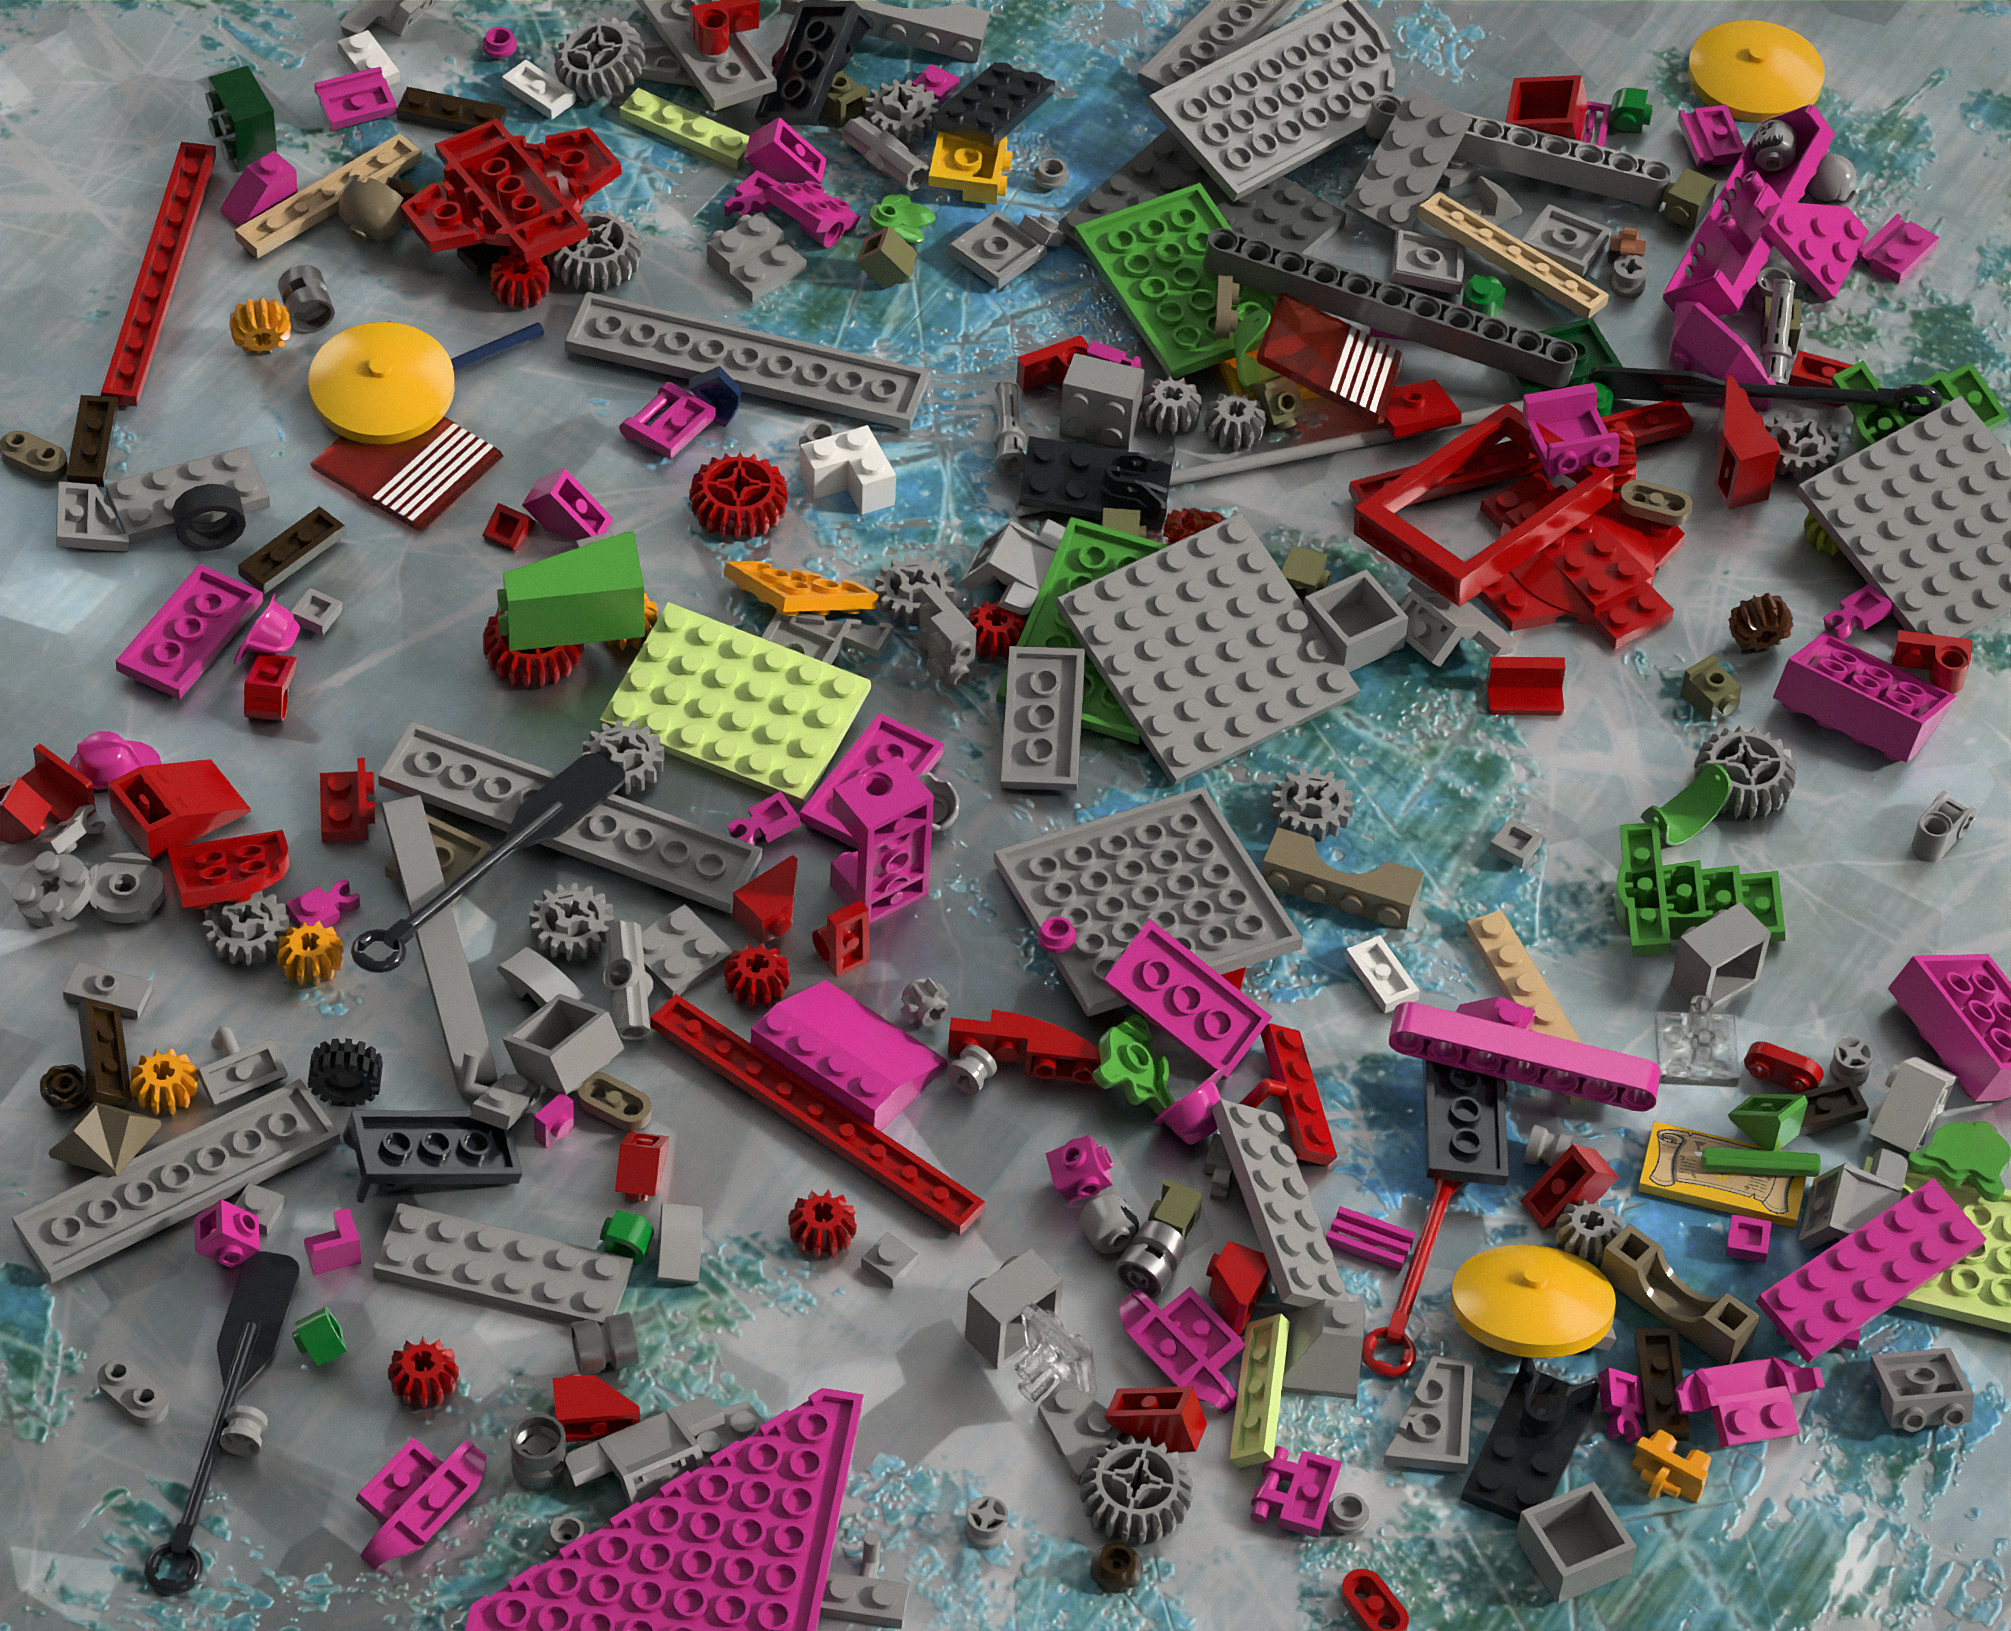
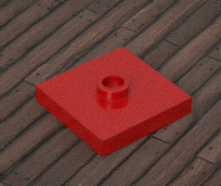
M1435 379L1382 390L1375 411L1394 438L1462 424L1461 411ZM1370 392L1368 398V404L1370 406L1375 392Z

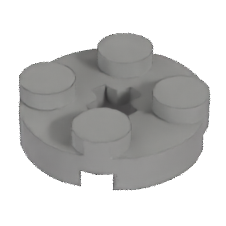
M47 851L37 856L34 864L25 871L18 884L13 887L11 895L20 912L31 924L39 927L54 926L51 921L62 917L68 921L80 913L86 906L92 894V886L89 883L91 875L77 857L69 854L55 855L53 852ZM53 887H60L57 892L51 891L48 893Z
M129 852L116 853L108 856V862L103 863L99 867L98 863H96L89 870L91 875L89 883L92 886V894L88 904L91 907L93 916L99 920L115 923H146L153 918L154 911L159 908L164 899L165 886L163 874L160 869L158 871L152 865V860L144 855ZM123 884H131L132 890L128 892L116 890L122 888Z

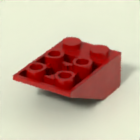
M1732 375L1726 378L1717 422L1714 486L1730 510L1769 499L1771 485L1775 480L1774 472L1777 459L1780 457V448L1777 440L1771 438L1764 427L1761 415L1754 411L1748 401L1746 391L1739 387Z
M211 759L141 766L108 782L111 813L144 855L152 861L168 854L167 848L186 845L251 812V808Z

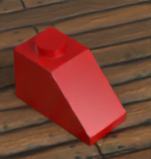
M20 777L0 785V841L9 844H15L27 838L30 840L36 838L46 827L44 820L52 808Z
M791 855L733 892V918L760 944L762 942L765 944L774 937H781L792 926L798 879V859Z
M629 1131L620 1143L615 1192L625 1193L624 1198L633 1201H648L649 1196H656L660 1190L669 1136Z
M1572 1144L1525 1194L1520 1202L1540 1226L1548 1230L1556 1226L1557 1218L1560 1217V1214H1563L1564 1208L1568 1203L1577 1206L1578 1201L1583 1197L1588 1204H1593L1606 1193L1619 1177L1595 1149Z
M1228 1240L1221 1254L1214 1253L1209 1262L1206 1276L1212 1279L1208 1295L1227 1325L1237 1335H1241L1268 1286L1271 1271L1264 1253Z
M570 1374L565 1377L553 1378L554 1416L563 1425L566 1442L599 1440L640 1422V1407L597 1376Z
M1193 1386L1117 1388L1105 1415L1107 1423L1129 1436L1132 1435L1135 1440L1142 1444L1148 1436L1153 1447H1157L1165 1442L1167 1447L1166 1453L1177 1451L1178 1453L1196 1452L1207 1426Z

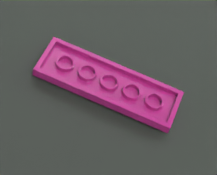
M1933 1178L1761 1293L1755 1302L1807 1364H1809L1980 1248L1986 1241V1237Z

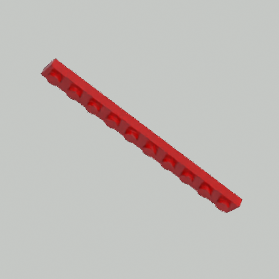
M181 142L101 390V396L117 397L119 405L138 407L217 156L216 146Z
M1679 398L1601 417L1607 430L1611 428L1629 429L1633 434L1635 447L1691 433L1694 423ZM1513 440L1493 445L1407 505L1545 469L1537 456ZM1416 465L1350 481L1349 493L1356 506Z
M675 994L650 1017V1027L958 1236L985 1211V1201L678 994Z

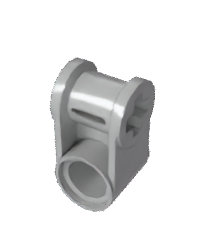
M1942 791L1919 819L1912 842L1914 854L1922 860L1931 862L1943 858L1957 840L1961 839L1968 832L1976 818L1977 809L1962 806L1950 799L1948 792Z

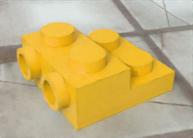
M938 130L928 186L963 190V201L997 205L998 196L1005 197L1007 191L1008 176L1003 175V172L1010 173L1013 152L1007 151L1008 137H1004L994 147Z

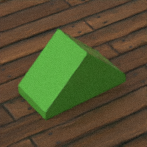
M1754 1093L1728 1113L1731 1122L1764 1150L1779 1151L1799 1135L1808 1101L1805 1095Z

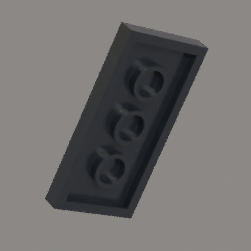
M994 62L932 115L931 128L994 147L1054 94L1056 81L1044 78L1042 74L1037 72H1025L1015 69L1008 63Z
M1422 1059L1426 1178L1506 1186L1509 1173L1504 1079Z

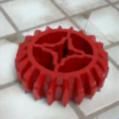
M725 452L722 460L712 457L709 465L701 464L698 473L694 474L691 489H689L691 511L693 516H697L699 526L707 525L709 534L720 531L722 539L728 534L734 535L737 541L741 535H747L753 539L755 532L766 535L769 527L777 528L779 519L784 518L786 512L788 492L785 476H781L778 466L771 467L768 459L758 461L755 453L748 458L743 457L741 452H739L737 457H730Z
M498 608L495 616L489 617L487 627L484 628L483 654L485 659L488 660L490 670H496L499 679L509 677L512 685L522 681L526 688L531 683H538L543 688L545 681H551L557 685L560 676L569 677L572 669L578 668L580 657H582L584 652V643L509 651L507 636L500 637L498 614H505V612H499Z

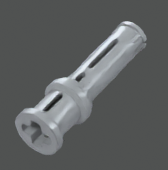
M1774 279L1767 342L1760 349V355L1763 357L1762 365L1767 377L1771 376L1777 385L1788 386L1789 381L1785 379L1787 361L1792 357L1791 348L1788 346L1796 282L1789 279ZM1781 303H1783V304H1782V313H1781L1780 327L1778 328V326H1779V318H1780V310H1781Z
M1002 380L997 383V387L995 386L998 431L993 438L994 446L998 450L995 466L1000 473L1013 476L1022 473L1024 470L1026 455L1023 452V448L1026 445V436L1020 429L1018 386L1014 381Z

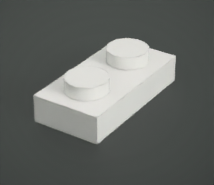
M369 30L338 41V52L354 73L381 67L382 75L386 79L388 86L400 82V71Z
M524 60L502 76L503 88L551 120L576 103V93L527 60Z
M1380 935L1346 949L1345 959L1384 1014L1393 1011L1400 1003L1418 1000L1419 989Z

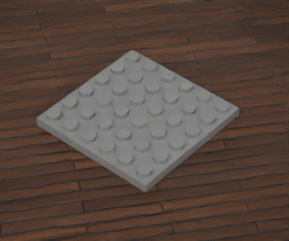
M1962 396L1798 485L1795 491L1796 495L1866 582L1892 602V614L1906 631L1965 639L2011 612V456Z
M1242 512L1058 597L1055 602L1056 608L1082 648L1085 649L1086 654L1135 729L1139 732L1140 737L1172 786L1357 698L1361 691Z
M1205 787L994 851V863L1037 933L1043 922L1051 917L1066 918L1075 928L1077 933L1075 945L1066 952H1049L1087 1017L1127 1005L1124 1000L1100 981L1148 919L1153 920L1220 975L1302 949V936Z

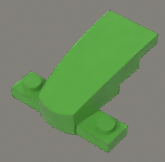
M1864 360L1833 375L1831 381L1836 389L1878 391V388H1882ZM1972 362L1947 375L1941 371L1919 383L1935 388L1942 396V406L1962 396L1990 431L2008 424V414ZM1904 397V402L1909 404L1926 405L1930 402L1927 397ZM1845 403L1853 414L1851 441L1857 453L1921 418L1906 415L1897 409L1877 408V405Z
M1658 822L1619 825L1623 863L1617 874L1613 907L1619 923L1624 930L1630 931L1632 956L1671 953V939L1679 940L1681 935L1690 927H1699L1709 921L1719 910H1728L1739 902L1771 932L1769 942L1786 941L1778 871L1740 874L1739 865L1701 869L1700 860L1662 865Z

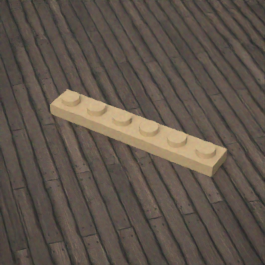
M399 133L236 228L235 240L258 259L338 212L339 197L350 176L360 175L357 181L364 183L370 177L385 184L388 177L391 178L394 174L401 175L421 163L422 151Z
M1441 192L1436 193L1419 206L1418 218L1455 239L1462 246L1468 247L1483 256L1490 263L1496 264L1511 273L1518 280L1524 281L1539 290L1546 297L1567 307L1574 314L1587 319L1606 306L1609 298L1608 293Z
M1500 910L1468 920L1465 931L1505 998L1536 1011L1532 1031L1582 1043L1503 911ZM1563 1094L1569 1105L1586 1100Z

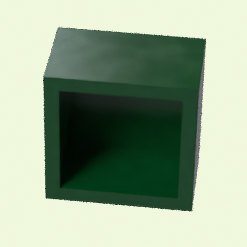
M248 65L208 77L210 92H207L205 97L212 117L208 118V127L214 139L219 138L225 159L227 161L231 160L239 173L244 171L246 166L272 151L277 152L274 109Z

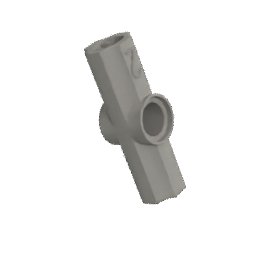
M861 116L856 119H850L843 127L844 134L842 139L862 154L863 158L884 176L890 175L910 191L917 188L921 189L929 180L928 173L930 168L910 153L903 143L886 130L884 132L880 131L875 125Z
M617 921L609 924V929L605 931L608 964L603 971L602 980L604 985L611 990L613 1024L620 1040L637 1041L646 1038L647 1032L650 1031L647 998L653 989V980L645 971L641 926L635 921Z

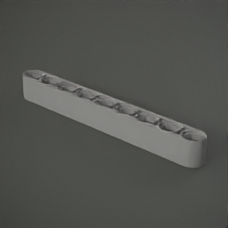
M1378 94L1374 97L1366 123V131L1371 137L1382 140L1405 98L1391 94ZM1460 112L1473 120L1452 158L1645 206L1655 207L1663 203L1664 191L1672 177V169L1664 162Z
M420 795L381 803L393 855L396 854V865L399 869L400 881L410 915L446 887ZM449 904L415 931V936L458 1089L463 1056L466 1049H475L480 1052L475 1083L487 1085L495 1083L498 1078L451 904Z

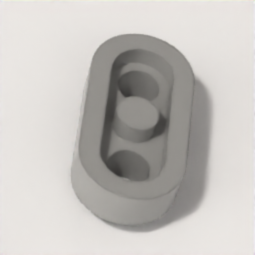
M116 1358L107 1361L101 1366L97 1375L101 1395L132 1423L141 1427H152L161 1423L166 1418L169 1406L165 1390L135 1363L128 1359ZM119 1374L124 1375V1376H122V1377H120V1378H114V1377H113V1376L119 1375ZM144 1398L152 1399L150 1402L147 1403L141 1402V1400Z

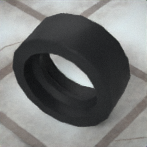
M222 484L195 486L181 494L175 500L172 508L178 539L184 546L194 550L211 551L222 549L234 543L243 534L246 527L240 496L234 489ZM212 511L227 513L223 518L215 522L205 524L191 522L195 517L203 513Z

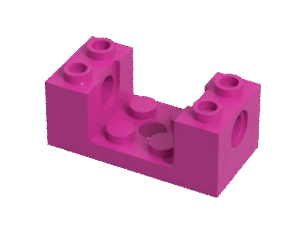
M899 755L886 762H879L871 769L853 778H847L833 787L832 813L858 842V851L852 854L851 852H844L831 861L830 887L846 906L861 900L869 909V924L928 895L934 796Z

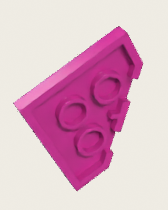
M1779 202L1771 206L1759 228L1824 302L1836 297L1869 232L1848 207L1794 202Z

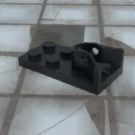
M800 1L772 71V75L777 80V91L762 96L754 117L761 125H767L780 117L788 125L816 126L836 73L847 66L853 56L855 47L869 29H873L872 19L855 1Z
M1029 436L1018 505L1102 520L1103 508L1140 510V526L1162 530L1167 513V498L1172 464L1175 457V447L1169 445V448L1146 455L1139 452H1119Z
M352 1110L343 1133V1140L346 1145L355 1150L361 1182L356 1192L357 1201L364 1203L365 1198L381 1190L388 1192L411 1188L415 1184H518L522 1176V1170L511 1127L505 1130L470 1118L472 1110Z
M1522 1357L1518 1374L1465 1484L1461 1500L1519 1523L1521 1511L1554 1498L1597 1404L1602 1380L1594 1378L1575 1386L1536 1371L1533 1359Z

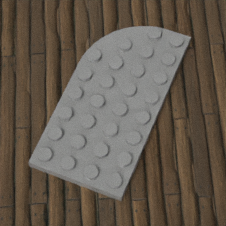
M1333 0L1149 95L1146 105L1228 197L1235 202L1366 131V123L1372 100L1378 94H1391L1394 88L1395 67H1392L1389 57L1390 46L1384 34L1356 0Z

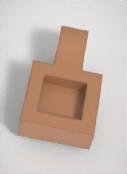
M1624 227L1623 231L1619 230L1618 237H1610L1608 251L1620 252V254L1634 256L1636 254L1643 256L1646 241L1639 240L1640 233H1637L1638 229Z

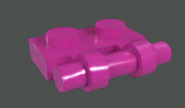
M1276 1446L1274 1448L1273 1460L1265 1461L1261 1473L1264 1477L1261 1486L1256 1488L1251 1499L1253 1509L1250 1518L1256 1523H1265L1269 1512H1281L1278 1527L1319 1538L1328 1506L1341 1472L1342 1462L1302 1450L1297 1464L1287 1461L1289 1451L1286 1448ZM1284 1480L1291 1482L1288 1494L1277 1491L1279 1482Z

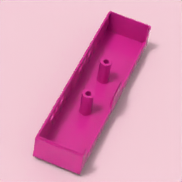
M1808 104L1758 124L1759 126L1770 120H1781L1790 125L1797 135L1795 160L1792 165L1781 171H1767L1758 167L1753 162L1751 156V137L1663 292L1662 299L1673 313L1676 303L1681 300L1700 302L1716 317L1724 314L1732 315L1742 308L1748 291L1755 285L1756 277L1762 266L1767 263L1768 255L1774 246L1759 229L1770 207L1779 202L1798 203L1804 196L1807 184L1816 174V168L1822 157L1827 154L1828 146L1835 136L1834 131L1814 104ZM1735 178H1737L1740 182V190H1738L1735 187ZM1729 190L1733 192L1734 200L1730 198ZM1723 200H1725L1728 204V212H1726L1723 209ZM1698 243L1701 244L1703 247V256L1700 255L1698 252ZM1692 255L1695 256L1697 260L1696 266L1692 262ZM1685 266L1690 268L1691 278L1686 275Z

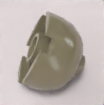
M360 175L350 176L339 197L338 210L343 223L348 227L347 232L353 238L362 242H366L367 239L382 241L396 235L406 223L400 208L404 198L389 186L369 177L367 182L364 183L357 181Z

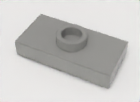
M77 962L63 990V998L66 1001L78 1004L85 997L120 1007L121 1015L139 1019L153 987L150 980Z

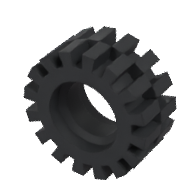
M338 1038L332 1039L331 1045L326 1041L320 1043V1048L315 1047L313 1054H311L308 1087L312 1088L311 1093L314 1096L320 1095V1100L323 1102L331 1099L334 1106H339L340 1102H345L346 1107H353V1102H357L359 1106L365 1105L366 1100L373 1101L375 1095H378L380 1092L383 1068L381 1054H376V1049L373 1046L365 1049V1042L359 1041L355 1045L352 1044L353 1039L345 1038V1043H340Z

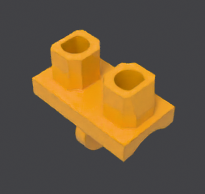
M1661 1429L1649 1439L1642 1436L1635 1449L1637 1451L1631 1468L1641 1473L1640 1479L1651 1484L1648 1497L1657 1501L1665 1492L1674 1498H1677L1680 1494L1697 1503L1703 1495L1711 1457L1698 1449H1692L1685 1459L1674 1454L1677 1441L1672 1435Z

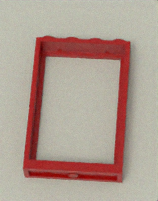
M1507 403L1355 506L1354 535L1460 607L1612 501L1614 473L1607 467H1598L1592 463L1582 465V471L1564 474L1576 482L1577 485L1466 562L1394 514L1505 437L1510 438L1538 457L1530 441V430L1524 419L1523 412ZM1535 422L1546 444L1565 441L1538 422Z

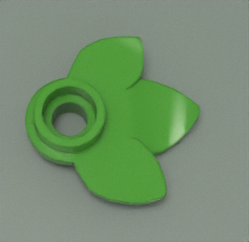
M898 193L885 196L882 203L872 206L868 214L869 225L875 232L890 226L906 242L923 243L924 238L920 229L931 225L936 220L933 212L927 207L918 203L912 204L909 196Z

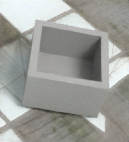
M1074 353L1063 382L1059 433L1129 450L1140 421L1144 369Z
M1367 569L1305 597V608L1348 672L1395 652L1405 645L1409 617Z
M1741 902L1728 910H1719L1709 921L1699 927L1692 926L1681 935L1670 985L1700 1015L1704 1014L1760 980L1771 932Z
M561 993L502 1038L518 1075L524 1076L529 1081L560 1093L563 1092L565 1095L581 1087L587 1078L597 1070L606 1067L612 1061V1058L624 1050L607 1010Z
M1031 1248L1018 1257H1010L1003 1263L1000 1270L987 1279L980 1278L969 1289L965 1339L998 1370L1059 1327L1063 1279Z
M1595 1481L1521 1511L1516 1540L1557 1604L1631 1573L1637 1546Z

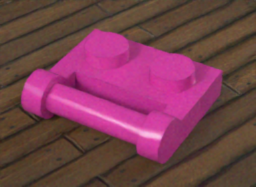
M666 382L658 389V395L633 418L628 417L620 424L619 429L626 439L630 441L638 440L671 460L715 419V407L675 384ZM667 405L671 406L649 427L647 426Z

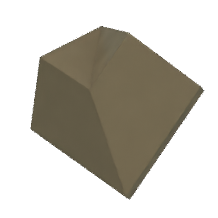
M93 1101L48 1151L49 1156L53 1159L117 1177L161 1127V1122L155 1118Z

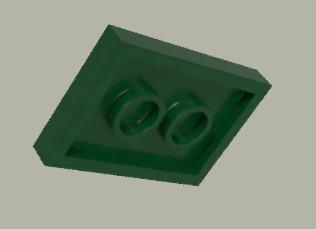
M1592 317L1538 331L1571 343L1578 352L1571 381L1563 388L1581 385L1583 379H1588L1590 370L1595 367H1622V364ZM1507 373L1522 399L1523 395L1561 389Z

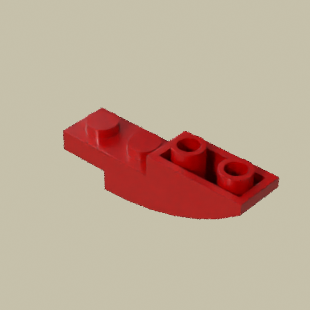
M992 1009L990 1022L951 1017L948 1054L960 1055L967 1045L973 1044L985 1049L993 1059H999L1004 1062H1026L1025 1075L1036 1076L1041 1079L1071 1080L1084 1084L1096 1083L1093 1078V1071L1101 1065L1099 1048L1073 1032L1034 1017Z

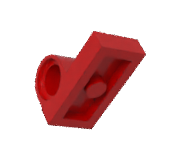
M719 0L690 6V34L697 48L707 55H719L727 51L729 47V34L759 28V0Z
M1079 335L1018 357L1016 383L1022 391H1026L1056 380L1063 389V382L1074 353L1087 356L1089 348L1087 342Z
M1898 630L1892 652V665L1929 670V681L1931 684L1954 694L1963 688L1971 660L1972 640Z
M259 653L244 682L245 717L282 722L285 720L289 685L296 672L297 657Z
M861 900L837 909L834 913L827 916V925L812 932L813 944L818 955L836 977L870 962L869 909Z

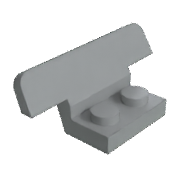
M364 0L342 19V32L351 37L366 31L376 23L401 36L439 0Z
M1047 519L1041 523L1036 534L1013 521L1008 522L982 540L960 583L971 592L981 584L986 587L998 579L1008 587L997 607L1020 615L1030 613L1066 528Z
M1412 576L1407 583V586L1412 591L1400 607L1409 617L1405 641L1433 664L1441 667L1461 637L1467 640H1475L1494 657L1514 652L1516 640L1470 602L1467 601L1458 607L1415 576Z
M1882 1148L1874 1153L1870 1173L1844 1163L1814 1178L1798 1242L1811 1250L1825 1242L1832 1241L1835 1237L1842 1240L1899 1202L1908 1169L1907 1160L1899 1154Z
M698 1397L569 1452L565 1458L566 1468L575 1487L613 1471L620 1478L629 1507L636 1502L641 1504L659 1493V1488L686 1471L691 1473L706 1464L700 1444L694 1436L726 1422L722 1411L712 1399Z

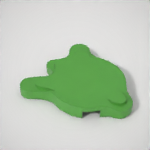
M1131 1014L1117 1027H1111L1102 1035L1099 1042L1101 1065L1093 1071V1078L1104 1089L1117 1084L1120 1085L1131 1104H1148L1159 1116L1166 1108L1175 1103L1168 1088V1061L1165 1054L1158 1058L1156 1052L1151 1047L1150 1043L1155 1038L1150 1032L1146 1020L1138 1014Z
M1953 1122L1939 1127L1933 1134L1930 1144L1924 1149L1910 1153L1908 1167L1916 1173L1937 1175L1946 1185L1952 1188H1957L1962 1183H1970L1984 1200L1999 1202L2002 1200L2005 1191L2001 1176L2005 1174L2009 1165L2011 1149L2006 1140L1997 1132V1129L1988 1122Z

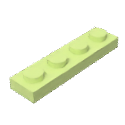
M637 88L619 108L621 119L738 170L746 161L744 156L749 136L640 88Z
M1281 1313L1246 1324L1245 1348L1242 1355L1229 1461L1238 1469L1273 1460L1290 1324Z

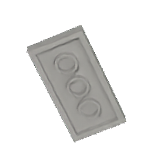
M1411 87L1344 207L1393 234L1396 233V229L1410 232L1418 219L1419 206L1430 198L1473 119L1424 92Z
M247 446L106 483L107 496L123 533H127L129 537V545L175 533L176 528L172 514L175 500L185 491L195 486L222 484L234 489L241 498L244 514L270 507V497ZM207 512L195 517L191 522L204 524L215 522L223 518L227 513Z
M1009 647L1001 788L1077 791L1085 649Z

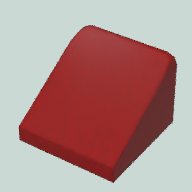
M497 503L482 536L512 550H516L532 531L536 521L526 514Z

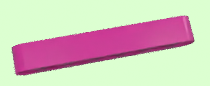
M1403 1002L1394 1009L1389 1034V1045L1400 1054L1632 1111H1649L1656 1105L1661 1070L1651 1060L1416 1002Z

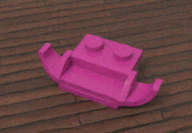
M1191 1286L1162 1310L1144 1292L1137 1288L1119 1302L1121 1321L1128 1339H1131L1176 1387L1193 1386L1198 1401L1211 1403L1220 1408L1224 1414L1236 1406L1238 1394L1219 1369L1245 1348L1244 1342Z
M1771 1356L1760 1360L1706 1369L1700 1368L1680 1382L1675 1389L1680 1415L1712 1411L1720 1447L1723 1449L1787 1438L1799 1434L1791 1397L1824 1388L1825 1385L1820 1367L1803 1368L1788 1360Z
M412 1437L356 1497L358 1503L384 1524L363 1549L360 1557L376 1570L381 1564L390 1559L408 1556L422 1549L428 1540L473 1493H476L484 1474L486 1454L469 1439L442 1462Z

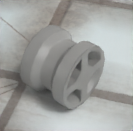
M1621 255L1615 260L1613 266L1614 274L1610 285L1616 295L1633 299L1643 294L1646 287L1645 279L1649 271L1646 260L1637 255Z
M1854 1037L1840 1040L1834 1048L1833 1059L1830 1064V1075L1833 1080L1841 1082L1853 1079L1856 1086L1866 1082L1870 1072L1869 1067L1873 1061L1871 1046L1864 1040Z
M971 1044L967 1045L960 1053V1060H954L947 1068V1076L958 1090L965 1094L976 1095L983 1087V1080L990 1079L997 1071V1065L993 1057L985 1049Z
M236 1405L231 1407L226 1416L228 1427L224 1428L220 1435V1445L228 1452L238 1456L249 1457L257 1455L262 1446L260 1435L267 1429L268 1417L259 1409L251 1406Z
M990 1496L979 1497L972 1501L967 1508L965 1529L967 1540L974 1547L982 1550H991L999 1547L1007 1536L1008 1510L1006 1505L1001 1500Z

